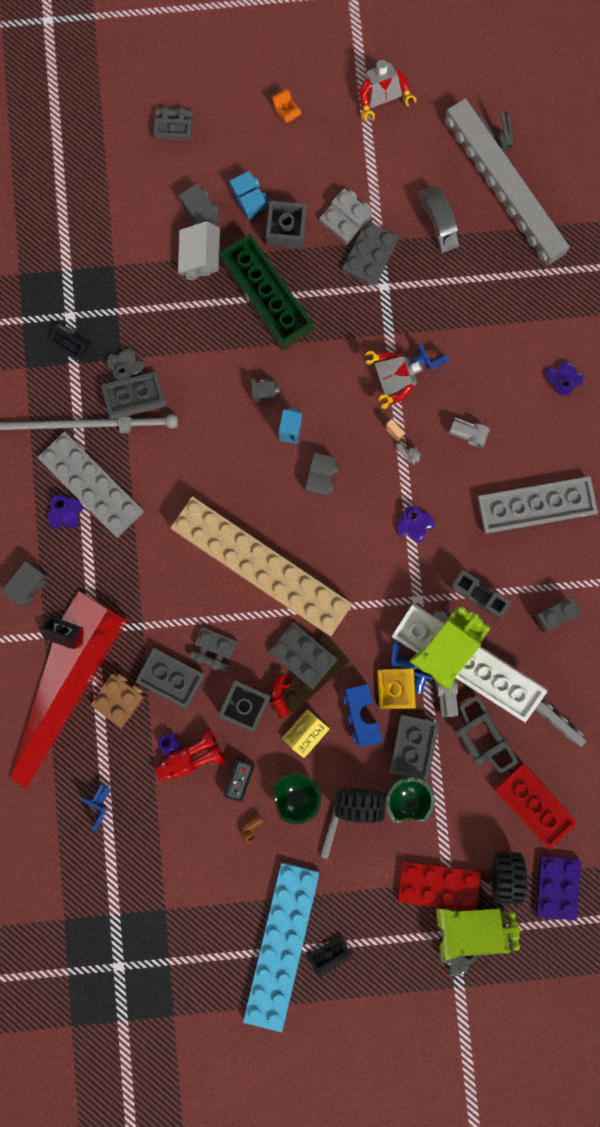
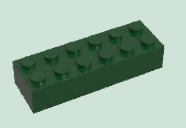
M251 233L219 253L222 265L282 352L313 332V322Z

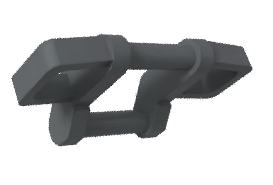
M473 696L460 704L459 709L466 724L456 730L455 733L463 740L474 759L475 766L482 764L488 759L499 773H503L516 765L518 760L509 748V743L506 739H503L491 719L492 715L489 710H486L481 699L478 696ZM473 701H476L483 713L469 721L464 708ZM484 721L497 744L480 754L467 732ZM505 748L511 757V762L499 768L491 756Z

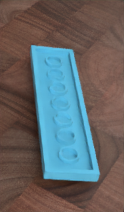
M281 862L243 1023L278 1032L283 1031L320 871Z

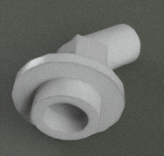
M403 443L397 445L396 448L412 465L420 461L421 451H418V447L408 450Z

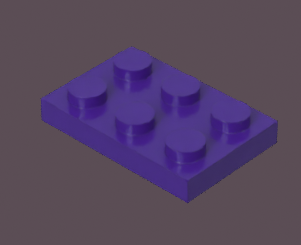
M540 855L536 903L537 917L577 921L581 870L580 859Z

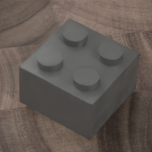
M279 201L269 202L266 231L267 246L304 248L307 204Z
M235 680L218 717L254 733L271 696Z

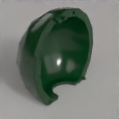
M300 772L288 773L280 777L273 786L276 810L282 821L292 825L304 824L312 820L318 813L321 805V791L317 783L309 776L303 775Z
M402 777L396 780L387 790L385 800L387 814L395 823L402 822L405 819L426 821L434 809V791L427 782L419 777Z

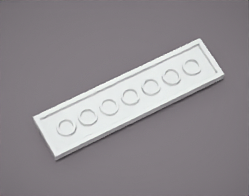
M412 604L392 637L418 653L428 645L444 623L415 604ZM481 646L455 677L525 723L548 691L547 688Z

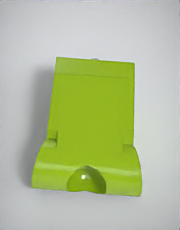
M462 606L458 609L455 608L428 645L413 656L410 662L421 671L431 674L437 683L450 691L456 675L481 646L484 637L490 631V627L483 623V620L479 618V614H474L471 611L468 612Z
M436 909L437 924L443 934V940L440 944L442 962L459 956L510 953L508 934L513 943V950L518 951L520 949L518 940L521 928L518 927V922L515 920L516 914L514 911L508 912L509 923L507 928L505 912L500 911V909L462 912Z

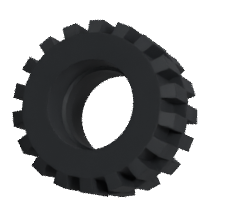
M361 788L339 789L336 791L335 816L341 820L360 823L383 821L385 818L386 794L377 790Z
M497 851L493 856L491 888L493 898L497 904L522 905L525 900L527 868L521 852Z

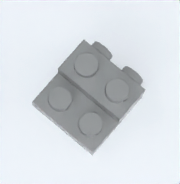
M343 189L332 201V205L319 218V222L347 245L364 227L366 221L368 222L371 219V207L366 202L361 203L358 201L357 195L352 190L346 191Z

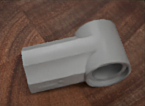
M455 418L449 434L467 440L472 446L483 448L490 429L482 424H471Z
M456 678L450 691L435 681L441 717L458 716L456 698L458 686Z

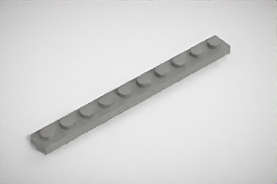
M436 611L432 615L443 623L449 617L443 611ZM540 701L535 710L572 743L582 747L586 743V740L582 738L583 733L574 727L572 729L567 725L569 721L560 714L557 716L552 711L554 708L546 701L543 703Z

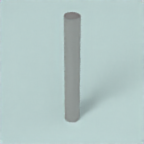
M335 805L320 856L325 859L329 857L339 820L335 816Z

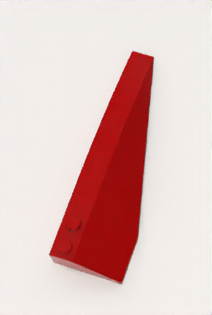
M78 591L61 619L80 626L79 635L72 649L54 642L52 643L10 779L25 788H28L128 621Z

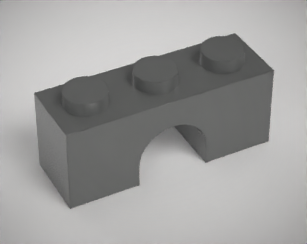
M464 570L457 574L449 586L450 589L495 619H501L512 603L496 591H490L482 586L478 579Z

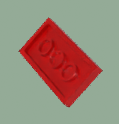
M523 763L494 789L549 850L578 823Z
M402 861L397 901L454 910L476 911L481 872L479 870Z

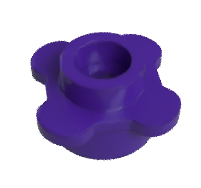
M171 732L162 736L157 742L162 749V754L165 756L179 748V743L175 740V734Z

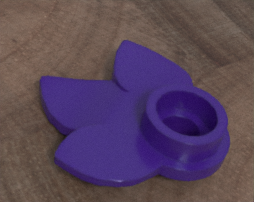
M569 361L563 362L558 369L548 367L546 371L548 381L555 385L556 392L562 396L570 394L584 380L583 374L575 373L574 365Z
M64 495L54 496L50 502L51 511L48 514L50 526L56 530L63 523L69 528H77L79 522L77 513L84 509L82 503L75 498L68 499ZM63 501V507L58 508V503Z
M408 506L403 511V518L398 522L397 531L400 537L409 534L414 541L420 543L425 537L426 529H433L435 523L428 513L421 512L416 506ZM415 512V518L411 519L410 513Z

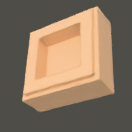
M392 419L387 423L386 430L396 441L403 438L404 431Z

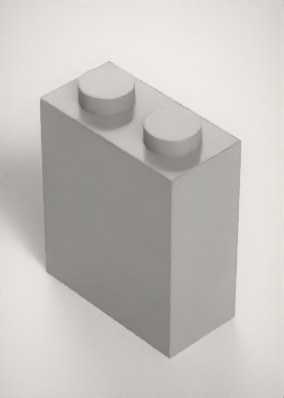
M206 221L180 230L178 274L185 276L188 280H196L197 277L209 276L211 273L219 271V227Z

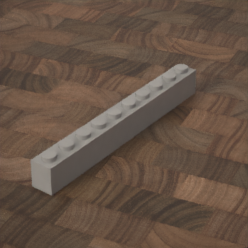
M465 98L447 109L445 116L446 126L452 129L458 143H461L465 148L467 156L473 159L477 170L486 178L488 186L492 187L496 192L497 199L505 205L508 215L514 218L518 229L526 235L529 245L537 251L539 259L548 266L564 256L570 246Z

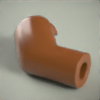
M260 814L243 825L242 838L246 843L254 841L255 828L264 823Z

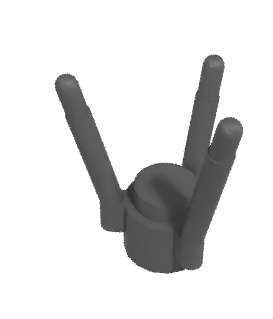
M500 110L503 132L497 135V139L483 117L479 116L502 151L509 150L514 146L510 113H507L506 124L504 110Z

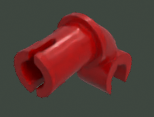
M286 675L275 678V685L272 689L271 700L269 701L270 704H273L279 719L290 714L282 695V690L289 688L291 683L283 684V679L288 677Z

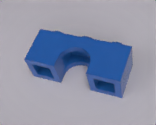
M364 684L345 689V694H342L344 704L349 705L350 713H347L349 724L354 725L355 732H352L354 744L358 743L359 747L383 742L378 722L365 723L360 717L361 709L365 705L373 703L369 685Z

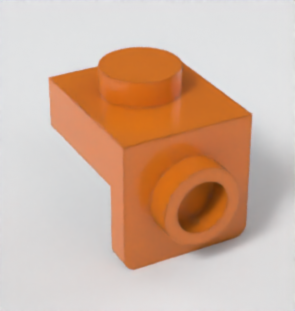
M288 89L272 96L275 111L285 123L301 115L300 107L291 99Z

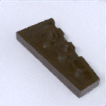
M325 633L318 643L338 660L313 690L300 678L294 677L290 687L283 694V700L292 714L350 662Z

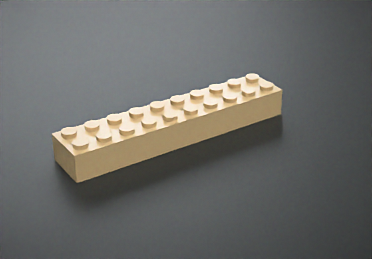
M193 496L171 526L175 533L329 637L332 636L352 606L351 602Z

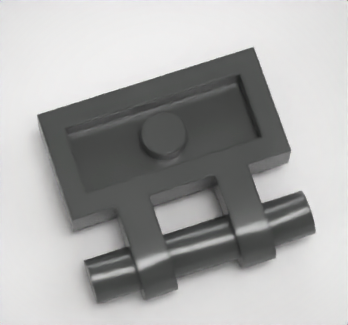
M163 107V109L156 108V116H162V118H155V139L191 141L192 120L186 118H193V110H186L183 107H179V109H169V107ZM169 117H179V119H169Z
M202 627L195 643L196 646L201 647V651L198 653L192 650L190 658L196 660L199 664H207L216 671L219 669L225 672L228 665L222 663V659L225 657L231 660L238 642ZM207 650L218 654L216 659L205 656Z

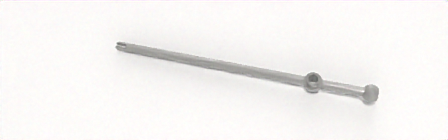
M168 414L166 418L132 419L131 415L112 420L0 423V430L119 427L120 433H130L132 426L166 425L168 428L173 429L178 426V417L175 414Z

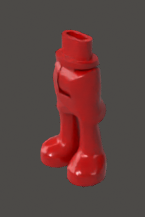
M207 729L204 731L202 739L192 746L167 755V758L161 762V765L154 768L159 780L162 782L166 779L180 778L196 771L198 767L207 763L214 762L218 765L225 763L224 754L218 746L193 760L191 759L192 755L217 745V740L212 730Z

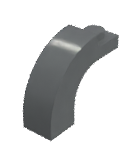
M433 185L417 191L421 209L428 214L434 226L439 251L444 253L459 247L456 231H458L456 220L442 190Z

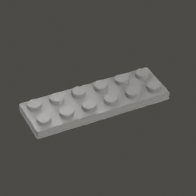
M65 431L37 457L116 538L144 513L137 503Z
M591 477L477 497L484 534L598 514Z

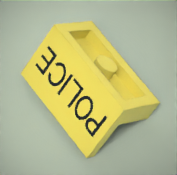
M307 709L282 739L294 751L305 758L328 732L329 728Z

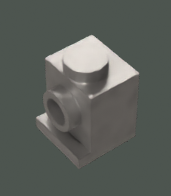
M255 379L251 380L254 403L276 401V395H279L278 383L275 384L274 381L268 379L260 380L259 383H256Z

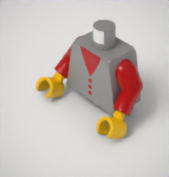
M379 60L376 63V68L366 72L365 80L359 89L361 107L364 108L361 118L366 122L368 114L371 120L375 118L374 112L370 111L369 107L373 108L402 96V93H404L403 102L408 107L407 101L410 97L416 103L415 96L409 92L410 87L405 75L398 68H393L392 64L387 63L385 60Z
M368 351L365 356H371L372 360H367L366 364L370 365L377 361L375 366L385 394L379 397L378 402L382 400L387 402L381 408L386 409L389 403L395 404L405 400L412 392L413 386L417 384L415 374L423 371L421 362L416 361L411 364L408 358L398 353L381 352L375 354L373 351Z

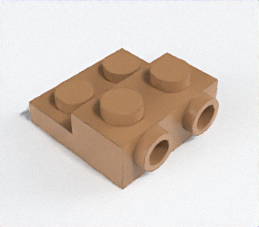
M118 673L117 675L111 674L90 706L117 726L123 728L145 696L142 694L143 690L135 684L133 686L127 683L128 679Z

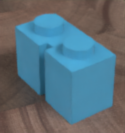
M250 171L230 180L231 191L247 220L267 211L268 198L265 192L261 193L258 188L260 184L256 176L252 177Z
M293 408L283 410L279 429V441L298 444L302 426V413H299V410Z

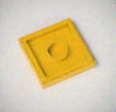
M414 669L378 670L379 709L416 708Z

